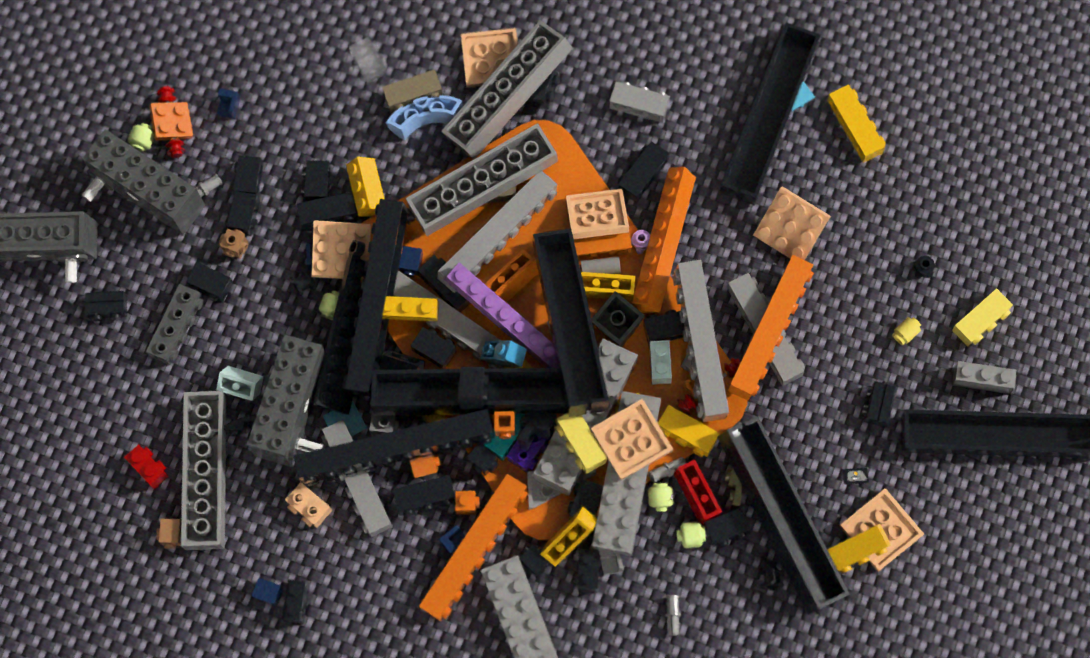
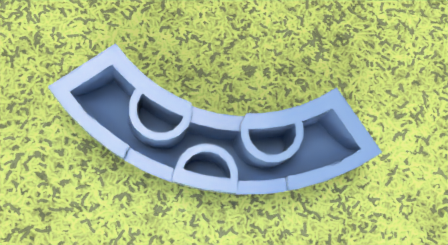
M443 95L428 98V96L413 100V103L396 110L387 120L386 124L395 135L406 140L413 131L431 123L448 124L463 107V102L460 99Z

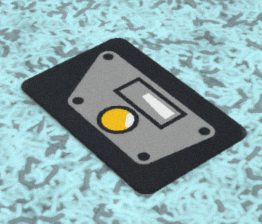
M868 468L844 469L845 484L869 483Z

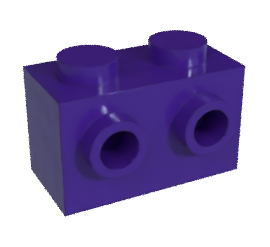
M535 436L528 451L520 449L519 441L517 440L508 453L507 460L527 473L529 469L533 470L538 463L537 457L540 453L544 454L549 440Z

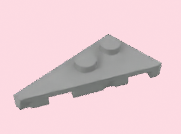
M582 469L574 487L577 483L580 484L582 479L588 480L595 476L596 469L587 474ZM527 471L529 510L562 494L560 491L534 480L535 471Z

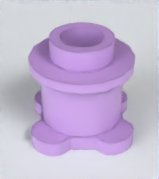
M645 230L636 231L631 238V245L635 247L637 254H643L644 250L647 249L650 234Z

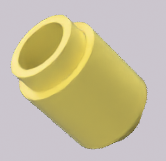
M907 317L894 329L895 332L892 336L899 344H908L921 331V324L914 317L912 319Z

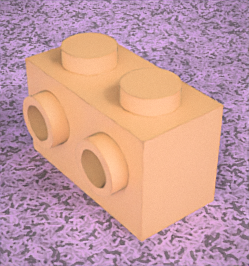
M301 482L285 499L289 504L287 508L295 515L297 513L303 516L301 520L309 527L313 525L318 528L332 512L330 506Z

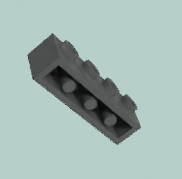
M181 284L178 285L146 350L150 357L168 365H171L172 361L176 360L179 353L178 348L180 344L185 342L186 332L194 324L195 314L203 305L204 300L200 292Z

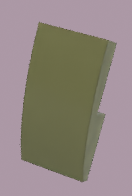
M732 467L731 470H727L725 481L729 482V488L735 489V491L731 490L729 502H732L731 508L739 509L742 485Z

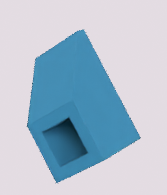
M511 340L485 341L480 359L506 367H522L527 349Z

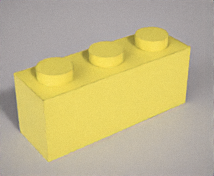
M995 289L960 320L952 331L967 347L972 343L976 345L984 338L982 336L983 333L986 331L990 333L997 326L996 322L1000 318L1004 320L1011 314L1009 310L1013 304L998 289Z
M568 413L556 419L557 426H555V429L560 437L563 436L565 438V446L570 454L573 453L577 458L575 463L579 470L583 469L585 474L607 463V456L582 415L569 417Z

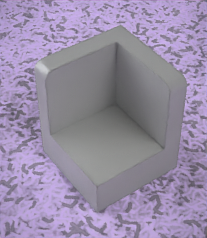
M598 550L605 576L623 572L624 568L620 554Z

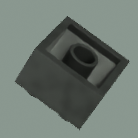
M615 291L591 320L593 325L618 346L622 347L633 335L645 315Z

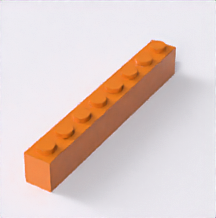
M670 167L667 172L632 304L643 313H660L696 179L685 167Z
M792 255L727 391L746 400H749L752 395L756 396L760 388L757 383L759 379H764L768 371L765 366L767 362L771 364L776 354L773 352L775 346L779 347L783 336H781L782 330H787L791 322L788 318L790 314L794 315L799 305L796 301L798 297L802 298L806 291V288L803 286L805 282H810L814 274L811 271L813 264Z
M509 474L505 476L419 605L421 609L439 621H442L443 618L447 619L452 611L450 607L454 601L457 603L463 595L462 589L473 580V572L476 568H481L485 561L483 557L487 551L490 553L496 545L495 539L498 535L501 536L507 528L505 524L509 518L511 520L514 518L518 511L516 509L517 506L528 497L526 485Z

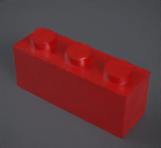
M696 460L678 467L673 474L698 522L703 525L704 522L718 517L722 510Z

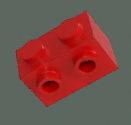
M138 444L124 458L151 487L156 489L169 477L164 471L166 467L160 460L155 462L151 458L154 454L146 446L142 448Z

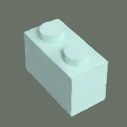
M669 340L650 341L652 385L671 384Z
M227 366L219 372L216 390L253 401L261 393L264 376Z

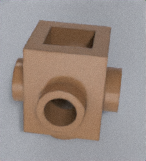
M227 229L226 233H223L220 237L219 244L223 254L241 259L243 253L248 248V241L244 233L237 229L233 231Z

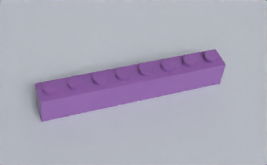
M460 262L452 268L443 279L518 345L526 348L527 352L545 368H558L554 344Z

